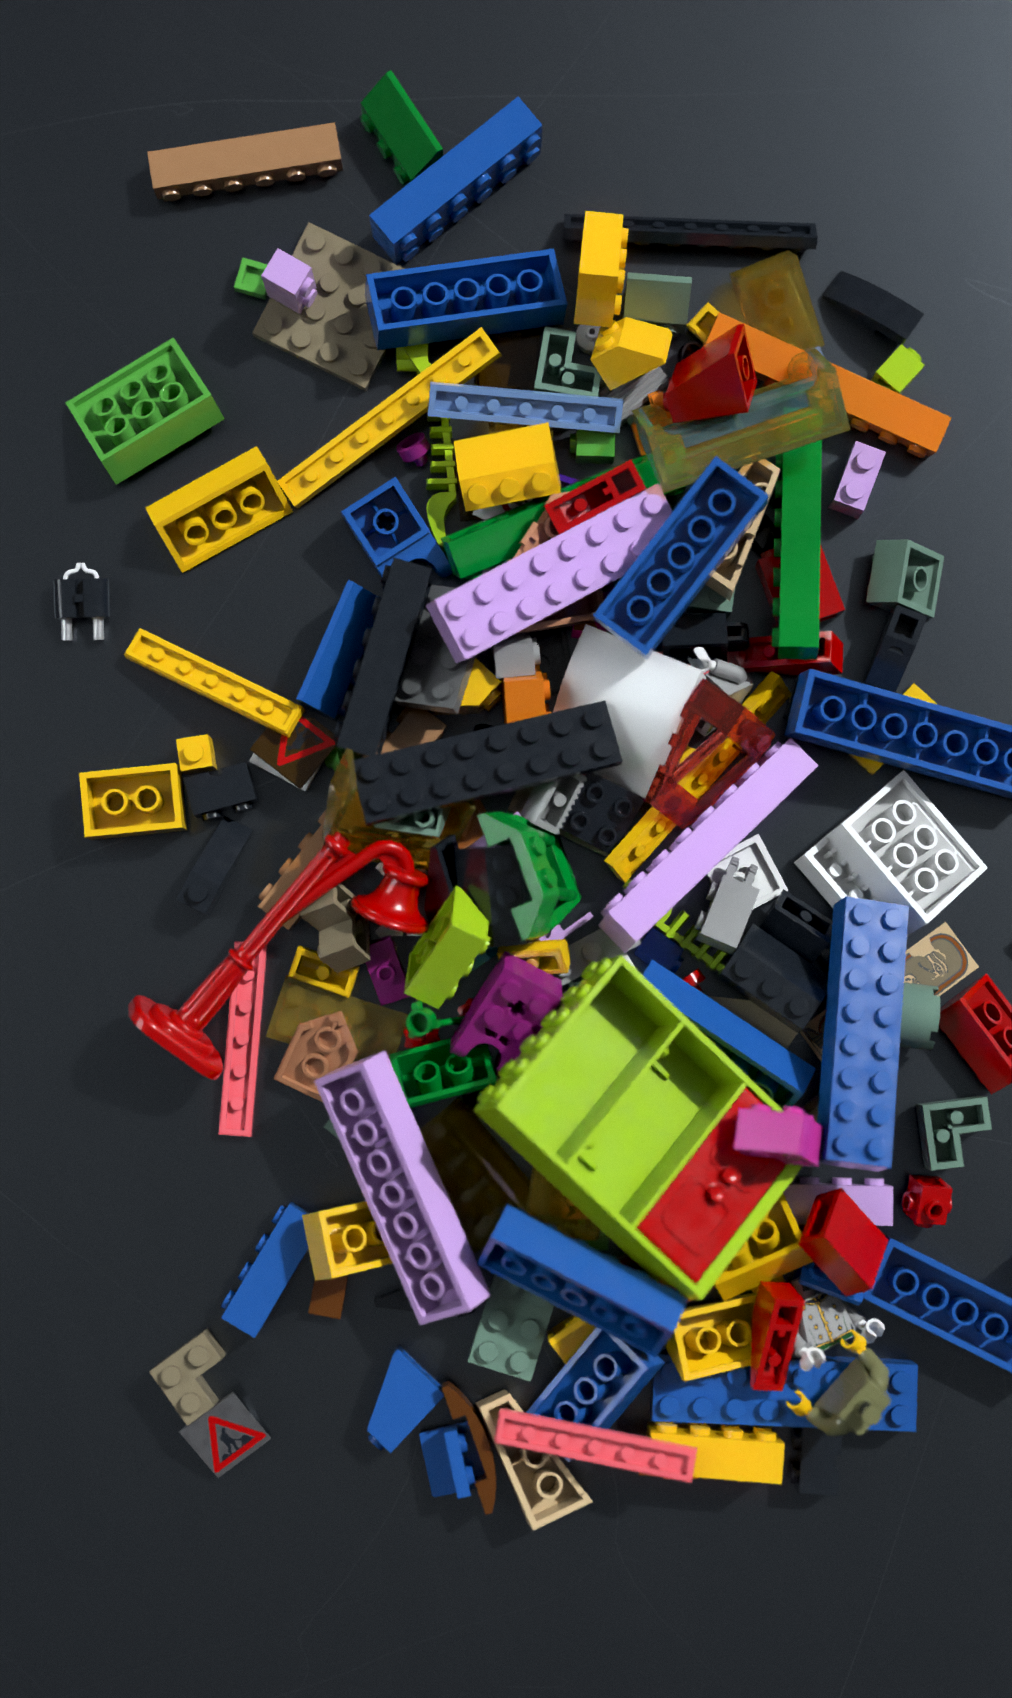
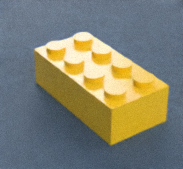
M647 1421L646 1437L697 1447L692 1477L782 1484L785 1444L777 1432H772L773 1428L770 1426L753 1425V1430L740 1429V1425L720 1424V1427L707 1426V1423H688L686 1425L674 1424L675 1422Z

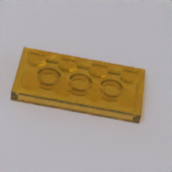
M286 975L266 1037L290 1044L300 1023L342 1011L358 1050L353 1062L386 1051L391 1063L389 1054L395 1053L398 1050L408 1014L353 996L347 998Z

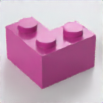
M752 1104L751 1109L739 1108L734 1149L744 1155L778 1158L786 1164L819 1167L824 1127L814 1121L813 1116L804 1114V1110L800 1108L784 1107L783 1112L771 1111L770 1106Z

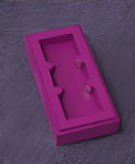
M388 935L370 941V961L365 963L381 1006L411 997L404 993L406 974L392 936Z

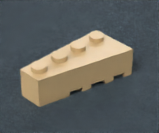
M753 451L738 473L769 495V502L780 469ZM767 505L705 584L729 601L732 598Z
M503 1389L475 1403L527 1524L533 1531L593 1502L558 1456L494 1443L500 1408L523 1412L509 1392Z

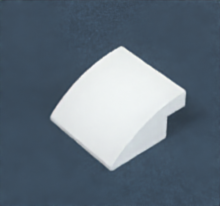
M586 624L568 664L553 712L605 700L623 762L622 765L594 771V773L645 800L659 805L700 719L693 709V705L706 680V676L700 669L655 651L646 660L616 636Z
M904 770L794 862L832 908H834L836 902L846 896L909 906L907 937L928 924L988 868Z

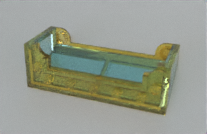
M815 348L797 354L788 365L789 378L756 389L747 413L673 423L672 418L668 419L665 411L657 405H646L632 410L640 442L663 493L695 483L715 456L731 468L736 469L850 430L836 368Z

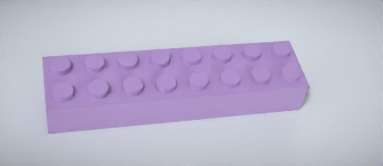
M657 483L428 603L426 607L455 663L457 664L624 576L673 512L659 484Z
M792 738L784 745L778 741L757 763L742 775L735 785L733 784L720 796L713 805L716 810L710 806L698 817L691 826L694 831L688 827L675 839V842L669 847L672 851L671 853L665 849L652 861V864L646 869L649 873L648 875L642 871L629 883V886L623 891L626 894L625 897L619 893L606 905V908L600 913L604 918L598 926L626 953L795 790L818 765Z
M386 1051L335 1069L315 1080L316 1087L419 1324L423 1325L471 1311L491 1296Z

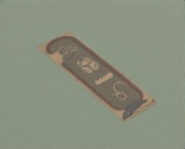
M945 922L906 950L904 982L938 986L939 990L934 995L940 996L979 968V966ZM826 1009L810 1020L805 1028L800 1031V1034L821 1062Z

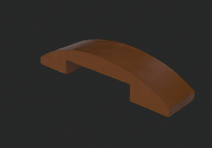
M450 1381L444 1382L442 1389L452 1418L456 1419L466 1415L485 1470L484 1474L475 1477V1485L485 1514H490L493 1511L495 1502L496 1469L488 1433L478 1412L468 1398Z

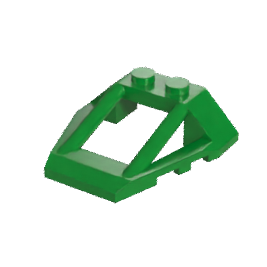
M492 812L478 815L488 847L507 845L512 842L530 891L532 901L511 909L522 941L545 936L580 902L582 897L560 836L516 814ZM557 900H559L561 905L555 908Z

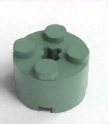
M904 982L899 1047L929 1051L933 1049L935 1041H929L931 1032H938L940 996L934 995L939 990L938 986Z

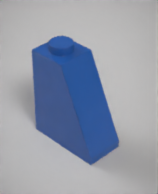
M400 1345L394 1350L367 1431L370 1433L368 1439L379 1450L382 1451L385 1448L390 1453L445 1396L442 1386Z

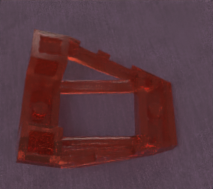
M702 678L681 711L680 717L684 718L678 734L672 733L668 743L672 746L665 765L659 764L645 798L648 804L681 829L694 823L705 810L714 805L733 784L735 785L742 775L759 761L764 752L769 749L771 742L776 736L770 728L744 705L704 678ZM700 719L718 729L678 765ZM729 738L734 743L732 747L744 758L703 795L696 799L681 787L678 782Z

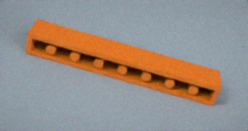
M719 312L715 317L703 347L736 325L744 324L756 378L765 381L763 384L765 388L777 393H781L782 389L788 391V393L793 395L792 399L805 406H810V403L822 408V413L828 417L838 419L841 416L851 421L850 426L857 430L867 432L870 429L879 433L878 438L892 445H896L897 442L908 447L907 451L917 457L925 458L926 455L931 456L937 452L952 417Z

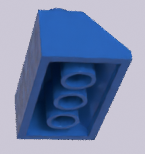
M350 580L346 583L296 698L303 708L337 722L340 715L343 717L346 715L343 703L347 691L351 690L352 686L355 687L356 684L352 677L354 666L358 658L363 660L365 654L364 646H362L366 628H373L375 621L371 612L377 595Z
M596 1327L526 1413L609 1429L665 1362L658 1355L653 1357ZM565 1458L568 1462L574 1461V1459Z

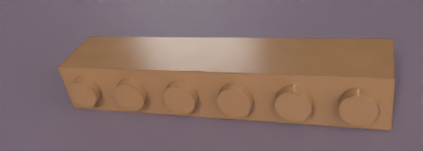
M335 122L147 152L153 190L157 199H163L164 201H175L180 199L181 196L189 194L207 196L212 191L221 189L238 191L243 186L253 184L261 187L270 186L278 180L287 179L288 181L296 182L305 179L306 176L316 174L321 177H328L336 174L337 171L343 170Z

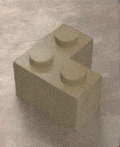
M342 883L299 912L304 921L310 923L319 931L318 956L324 964H327L336 973L370 961L369 920L352 908L351 900L355 895Z
M208 1327L149 1371L187 1426L214 1407L219 1400L201 1375L226 1355V1352Z

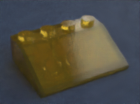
M457 1097L419 1129L473 1254L487 1244L507 1205L513 1208H521L528 1212L542 1197L460 1097Z

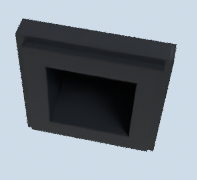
M766 514L763 515L751 546V550L760 559V554L774 548V538H780V531L778 528H774V523Z

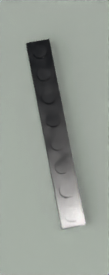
M564 214V240L582 243L585 214ZM623 216L622 228H629L627 242H633L641 246L649 245L650 243H664L671 247L690 244L701 248H710L716 245L728 246L732 249L759 247L762 250L768 251L776 248H790L797 252L817 248L818 236L815 223Z

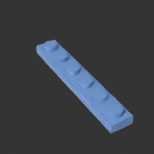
M430 382L427 415L431 417L521 425L549 422V427L620 433L623 400L618 398Z

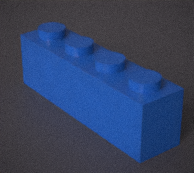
M293 1202L289 1203L287 1208L282 1205L280 1206L271 1221L276 1224L270 1236L264 1233L255 1248V1251L259 1253L253 1264L247 1262L239 1274L238 1279L243 1282L237 1292L230 1290L221 1305L225 1309L221 1317L222 1319L253 1338L257 1336L308 1251L302 1215L309 1214L310 1212Z

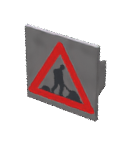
M233 1392L179 1431L218 1478L271 1439Z

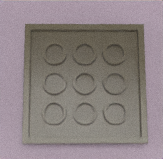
M309 222L292 256L312 268L316 284L315 290H317L314 302L309 308L305 306L301 314L270 297L252 334L259 340L367 391L387 349L377 350L365 299L366 274L401 270L404 268Z

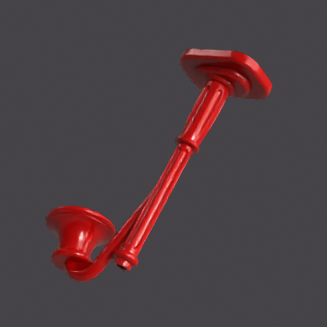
M335 831L333 835H326L324 838L325 845L237 950L229 949V955L197 987L179 1010L172 1009L162 1003H156L145 996L136 995L128 1004L131 1020L148 1037L194 1070L209 1079L216 1080L223 1071L222 1058L212 1041L203 1032L205 1026L224 1005L247 971L253 970L252 961L285 922L372 860L380 859L383 862L382 870L385 875L374 891L369 894L353 897L351 900L352 908L364 918L395 931L416 935L428 932L429 924L418 909L420 887L428 884V876L414 867V860L406 847L392 840H378L355 854L348 849L351 845L350 840L339 831Z

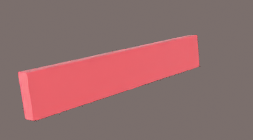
M235 941L234 949L237 950L243 942ZM268 944L252 961L253 970L247 971L230 995L218 1135L252 1137Z
M500 1408L494 1439L496 1444L687 1483L692 1482L697 1447L505 1408Z

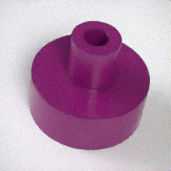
M419 432L403 439L397 445L396 450L404 462L414 461L419 467L428 461L425 453L429 450L430 444L425 435Z

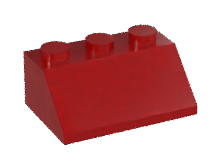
M986 973L940 1008L939 1028L948 1036L957 1048L960 1056L966 1060L977 1075L978 1080L985 1085L992 1095L1012 1083V1006Z

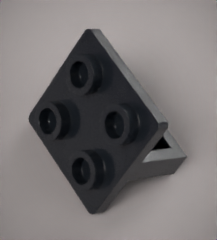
M594 772L586 773L584 776H586L587 781L583 782L584 787L580 788L581 793L577 794L578 799L574 800L575 804L571 805L572 810L568 811L569 816L565 817L566 822L562 823L563 827L560 829L610 854L623 839L644 801L640 796Z

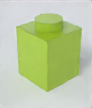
M901 344L875 372L871 381L901 394L920 374L925 365L921 362L922 358L912 348L906 349Z

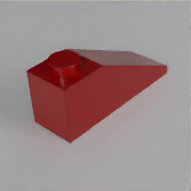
M629 460L544 505L560 535L646 490V487L633 461Z
M832 631L819 632L817 660L778 659V647H772V636L749 637L750 647L745 651H739L738 666L744 668L745 671L764 673L772 671L777 674L799 675L808 669H813L831 675L842 674L844 644Z
M760 1281L752 1314L750 1387L752 1390L783 1391L806 1302L790 1283Z

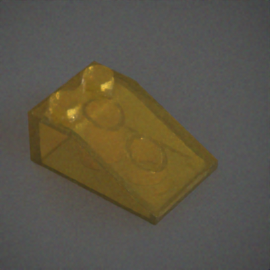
M787 250L729 273L747 325L804 351L818 346H825L796 254Z

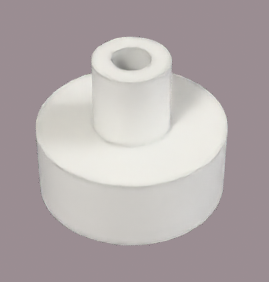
M579 325L575 341L577 347L586 354L593 353L600 326Z

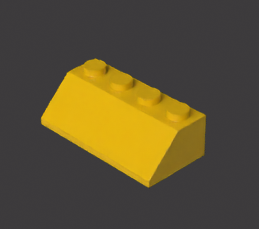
M257 446L145 507L182 573L293 512L268 463Z

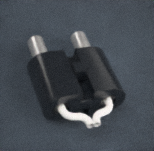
M76 563L74 569L65 572L63 579H53L54 618L61 619V640H73V618H92L93 640H104V618L110 617L109 579L99 578L98 573L93 569L86 568L85 563ZM81 567L85 573L92 574L94 578L68 579V576L77 573Z

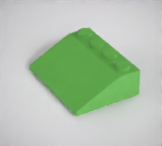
M174 338L66 402L69 410L116 485L225 419L211 393Z

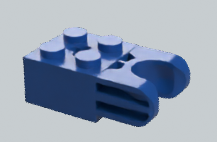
M396 477L341 511V516L381 578L385 566H391L393 558L408 562L422 560L427 562L438 576L448 577L453 574L447 557ZM380 515H383L385 518L391 517L394 522L390 526L393 529L387 531L385 528L379 529L377 526L380 522L378 517Z

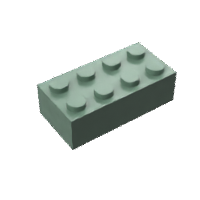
M494 1274L489 1287L491 1296L485 1300L468 1355V1362L531 1382L554 1305Z

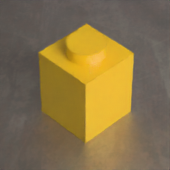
M208 734L176 739L181 772L189 775L217 770L213 739Z

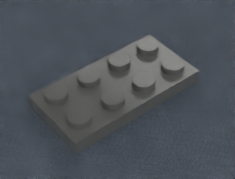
M431 586L395 698V702L401 707L458 714L476 654L456 664L426 607L428 603L457 588Z

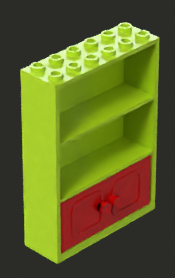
M622 955L609 959L605 957L599 962L592 961L582 971L581 976L583 979L577 986H571L562 995L560 1000L563 1003L556 1011L551 1010L540 1022L542 1028L536 1036L532 1034L522 1043L519 1048L522 1053L515 1061L511 1059L499 1071L501 1078L494 1086L489 1085L482 1091L477 1099L480 1103L474 1111L657 1283L675 1288L680 1292V1295L688 1299L702 1300L803 1166L786 1164L773 1157L744 1155L734 1149L739 1108L751 1109L752 1104L770 1106L771 1111L783 1112V1110Z

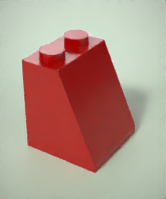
M744 324L736 325L676 364L672 377H669L667 391L663 393L664 408L666 412L670 411L673 423L747 413L749 411L757 385V378Z

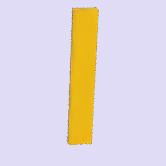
M139 628L124 653L126 659L288 738L305 711L302 706Z

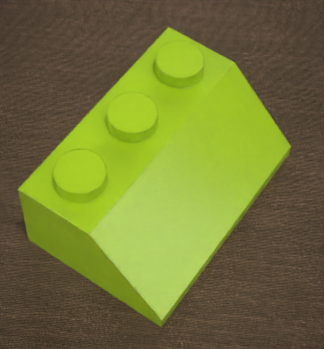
M456 886L429 924L428 932L422 934L409 953L404 993L437 1009L441 1007L446 999H452L457 990L458 981L462 976L466 978L474 965V959L478 954L483 955L490 943V937L487 936L489 922L461 888Z

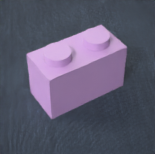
M277 248L261 275L267 295L301 314L304 307L309 308L317 296L312 268Z
M856 441L849 452L829 508L858 519L864 512L886 452Z

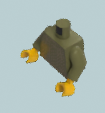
M852 1329L850 1331L855 1336L854 1342L850 1345L841 1338L840 1343L850 1352L858 1354L859 1357H856L814 1404L815 1407H811V1402L799 1390L794 1391L801 1399L798 1405L793 1406L788 1401L786 1402L788 1407L797 1416L807 1415V1420L832 1437L845 1435L849 1432L858 1436L863 1435L871 1425H875L880 1421L881 1413L891 1402V1398L886 1391L889 1381L888 1368L870 1348L866 1349L865 1337Z

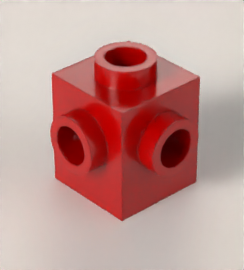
M910 1175L907 1192L902 1197L903 1212L919 1227L932 1228L933 1225H946L947 1215L952 1209L951 1195L953 1188L940 1177Z

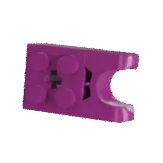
M504 951L473 999L470 1009L451 1038L450 1052L458 1057H465L476 1045L483 1043L494 1045L499 1050L495 1059V1075L501 1078L499 1071L511 1059L514 1061L522 1053L519 1049L522 1043L530 1035L536 1036L542 1028L540 1025L542 1019L551 1010H555L562 998V980Z

